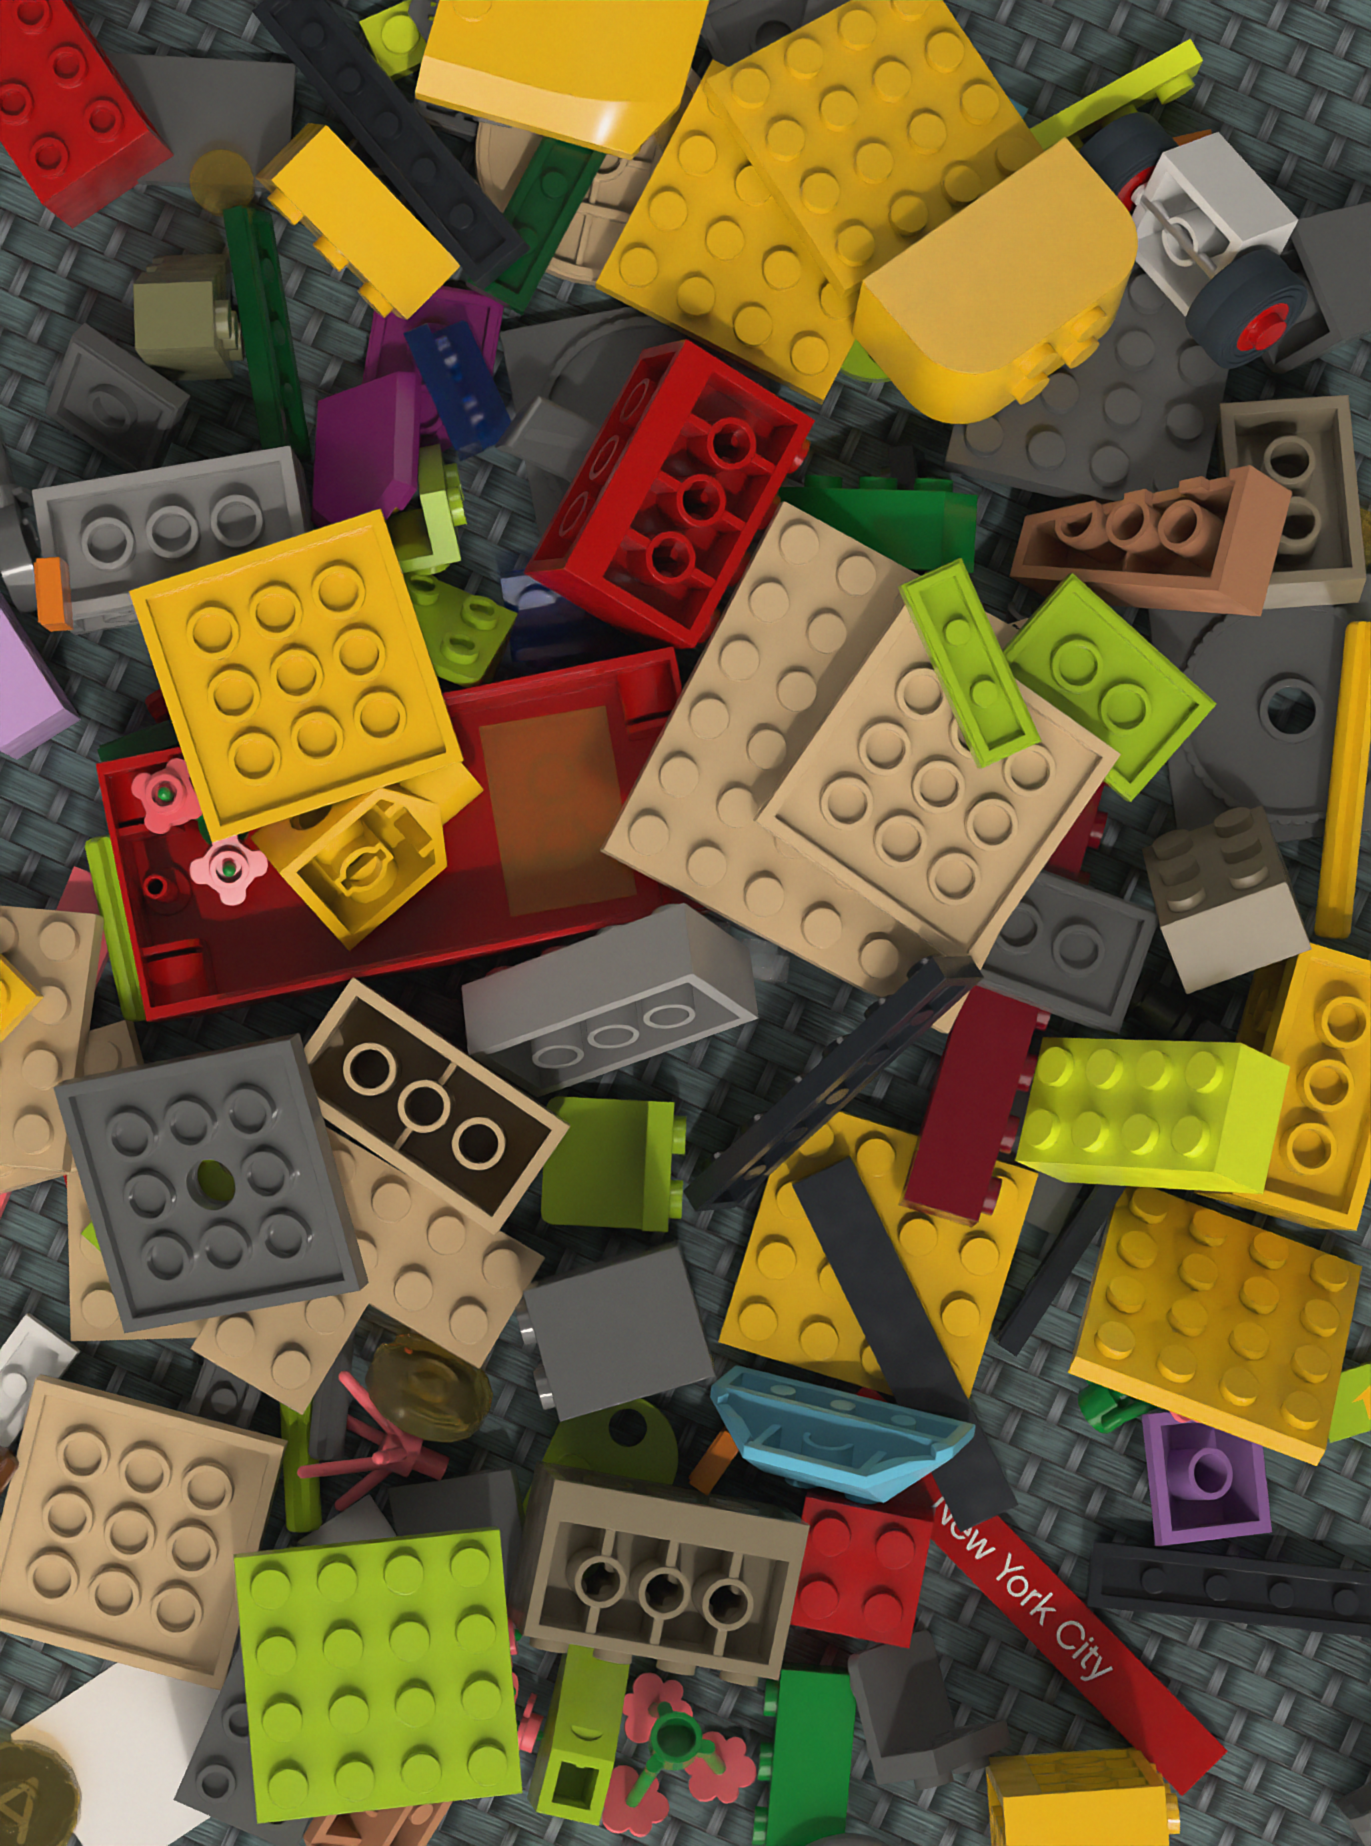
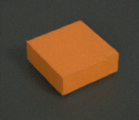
M60 557L36 558L34 574L38 622L51 632L74 630L69 564Z
M726 1425L688 1477L690 1479L689 1483L706 1496H708L739 1451Z

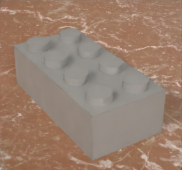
M685 903L668 904L658 907L650 916L626 925L604 927L596 933V936L569 946L548 948L541 953L540 957L516 966H503L492 969L486 974V977L462 985L468 1056L536 1097L549 1094L759 1018L750 949Z

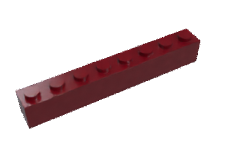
M1102 781L1042 870L1088 886L1091 873L1080 870L1087 846L1097 849L1104 832L1108 812L1099 810L1098 806L1104 786L1110 787L1107 783ZM977 985L970 990L946 1039L899 1200V1206L969 1227H973L979 1222L981 1213L992 1216L1002 1185L1001 1178L992 1176L999 1151L1010 1154L1014 1144L1020 1117L1010 1114L1016 1090L1028 1092L1038 1060V1055L1028 1053L1034 1028L1042 1031L1046 1030L1051 1016L1050 1012Z

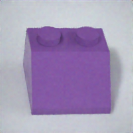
M1168 1410L1142 1414L1155 1546L1272 1532L1263 1446L1206 1424L1197 1423L1194 1420L1180 1423L1175 1420Z

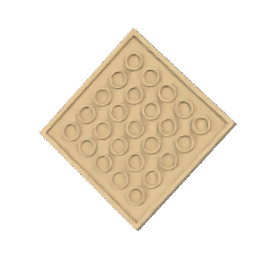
M783 501L778 505L600 851L871 996L881 999L887 995L894 994L907 982L906 974L908 970L921 959L933 954H939L941 957L947 956L754 822L753 819L904 602L897 586L920 575ZM985 612L1001 649H1003L1019 630ZM1000 931L976 964L979 970H981ZM969 992L939 1018L931 1028L941 1033H949Z

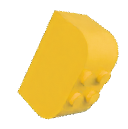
M1064 137L862 280L852 335L912 406L934 420L950 424L975 423L993 416L1014 400H1017L1020 405L1025 404L1047 386L1050 381L1048 376L1066 363L1072 369L1088 359L1099 346L1097 340L1113 324L1138 250V236L1133 218L1119 198L1069 140Z

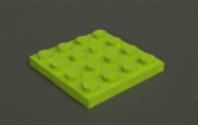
M498 1526L233 1554L257 1824L523 1793L501 1539Z

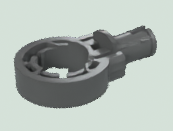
M0 438V572L17 610L22 615L37 610L34 562H36V558H41L35 542L39 540L33 523L24 511V509L31 507L34 503L32 492L25 487L16 485L6 455L5 443Z

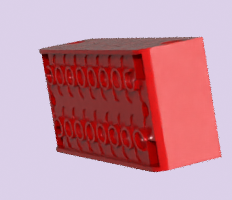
M674 646L442 693L464 761L461 763L484 791L442 826L447 867L350 951L289 885L269 860L266 873L255 877L245 889V900L238 905H226L221 901L219 892L208 884H197L191 878V862L195 858L203 857L209 846L200 834L198 821L191 819L184 824L171 826L169 831L164 834H156L147 829L144 823L147 813L141 799L133 795L131 790L133 780L141 773L152 775L165 769L171 759L180 758L185 760L181 747L95 764L146 1021L157 1023L180 1021L346 987L353 977L367 983L593 937L604 927L626 925L650 916L655 909L668 904L685 903L700 914L714 912L600 851L682 692ZM260 828L251 830L245 841L251 850H260L250 838Z

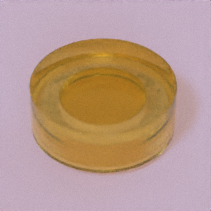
M224 149L210 151L201 156L191 170L189 183L192 195L202 209L212 215L223 217V209L239 205L248 206L254 196V174L245 159L233 151Z

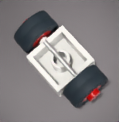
M1136 112L1111 122L1096 133L1080 149L1079 153L1119 198L1133 218L1138 236V250L1135 261L1186 317L1185 325L1189 334L1204 348L1207 355L1217 365L1225 369H1231L1247 364L1269 350L1291 329L1306 306L1308 291L1299 277L1280 258V254L1298 219L1219 132L1179 146L1152 116L1143 112Z

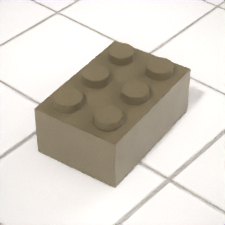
M1349 395L1220 403L1215 431L1218 478L1229 476L1230 469L1251 465L1292 491L1263 609L1359 603L1367 578Z
M1263 805L1253 809L1246 807L1230 809L1216 817L1211 824L1189 832L1184 829L1167 832L1158 837L1153 842V845L1142 848L1160 928L1186 994L1312 949L1288 870Z

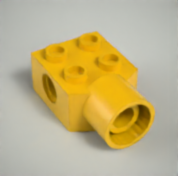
M459 762L263 826L250 838L281 876L350 951L447 867L442 826L484 790L466 767Z

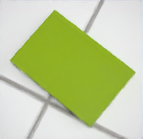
M1073 573L1068 574L1002 649L1016 680L1121 754L1103 781L1127 802H1132L1217 704Z

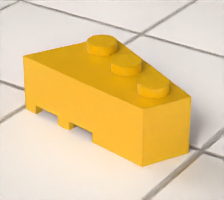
M308 123L255 176L271 192L267 199L276 210L294 226L300 221L317 238L312 244L313 247L333 268L340 272L346 266L363 283L357 292L383 318L392 311L397 317L408 320L460 267L454 257L327 125Z

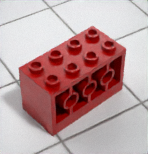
M0 0V142L42 205L73 229L139 184L137 181L139 178L174 156V154L72 0Z
M687 339L643 349L523 573L650 650L673 646L674 649L695 648L697 642L699 644L703 643L715 629L720 618V610L716 607L727 586L732 587L742 577L751 557L750 553L746 550L757 529L762 530L770 523L781 501V498L776 493L787 473L791 474L796 471L804 461L811 444L810 440L806 439L815 420Z

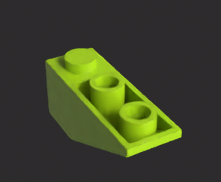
M569 1644L568 1652L562 1653L543 1731L544 1737L540 1743L527 1800L538 1813L599 1826L615 1762L630 1664H618L593 1657L594 1648Z

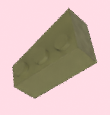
M229 253L154 256L153 264H148L146 266L147 272H142L133 284L135 350L148 367L168 381L234 379V361H244L245 346L241 322H237L236 311H232Z

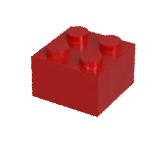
M824 1487L808 1489L801 1519L809 1524L810 1527L790 1624L910 1648L936 1507L893 1500L891 1498L884 1503L861 1504L847 1499L843 1492Z

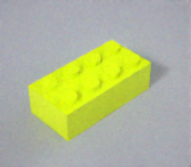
M1043 1037L1015 1161L1069 1183L1263 1194L1290 1066L1243 1043Z

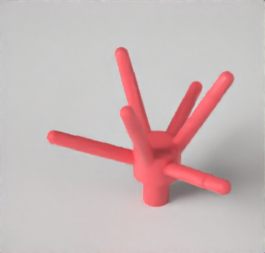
M402 1352L403 1357L406 1359L410 1358L408 1352ZM341 1371L338 1375L340 1382L380 1425L385 1433L349 1414L346 1429L379 1445L378 1451L372 1457L304 1465L298 1468V1476L305 1479L372 1471L336 1500L334 1505L338 1511L347 1509L393 1472L407 1478L411 1470H414L440 1481L445 1473L450 1457L422 1446L424 1437L403 1429L384 1415L372 1396L350 1372Z

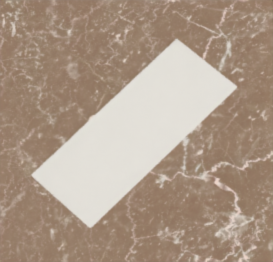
M367 1495L320 1526L318 1530L305 1536L298 1543L305 1546L396 1537V1533L372 1497ZM240 1635L238 1638L233 1662L241 1645ZM116 1663L11 1734L15 1743H32L54 1753L71 1771L79 1793L78 1818L72 1830L83 1846H168L211 1817L173 1799L214 1708L220 1690Z

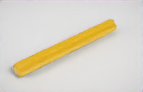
M1365 621L1350 622L1345 630L1314 927L1317 936L1331 939L1348 938L1351 933L1371 742V622Z

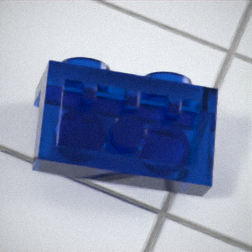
M461 320L434 333H431L428 324L425 323L403 333L459 461L461 462L495 447L511 423V419L468 323Z
M525 569L500 572L504 606L506 609L518 613L509 639L512 662L525 661L528 667L541 668L561 663L565 655L588 653L589 657L593 659H609L625 654L626 647L638 645V642L524 574Z

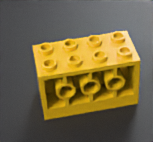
M1310 943L1312 949L1255 969L1235 1043H1243L1290 1066L1263 1194L1194 1190V1193L1311 1228L1357 1231L1371 1180V961Z
M1134 1747L989 1757L991 1765L986 1767L991 1846H1169V1835L1180 1834V1815L1176 1793H1171L1169 1783H1164L1162 1773H1157L1155 1763L1149 1764L1140 1750L1137 1751Z

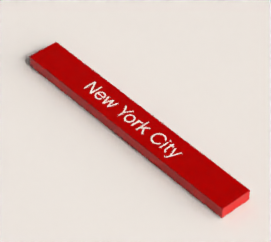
M861 1386L854 1393V1395L888 1403L877 1391ZM931 1472L891 1498L893 1500L936 1507L931 1540L1134 1748L1142 1752L1150 1764L1155 1763L1156 1770L1162 1773V1776L1181 1796L1228 1752L998 1515L960 1533Z

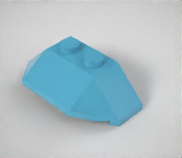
M738 1365L734 1366L711 1386L710 1398L744 1459L763 1472L785 1477V1481L794 1487L805 1489L824 1487L843 1492L847 1499L861 1504L886 1502L952 1459L974 1437L975 1424Z

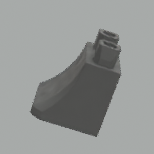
M1371 201L1298 219L1280 254V258L1304 283L1308 291V299L1303 312L1291 329L1274 346L1262 354L1264 363L1270 371L1279 374L1292 371L1371 334Z

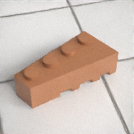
M1247 465L1230 469L1229 476L1208 480L1203 476L1179 481L1178 488L1155 493L1142 489L1124 493L1123 500L1101 505L1094 500L1027 515L1024 519L1009 577L1046 598L1068 574L1073 573L1110 606L1261 616L1292 491L1253 466Z

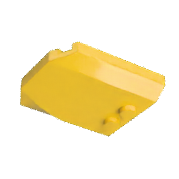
M439 0L422 59L415 90V99L632 160L641 151L642 145L662 124L665 125L679 110L710 0Z

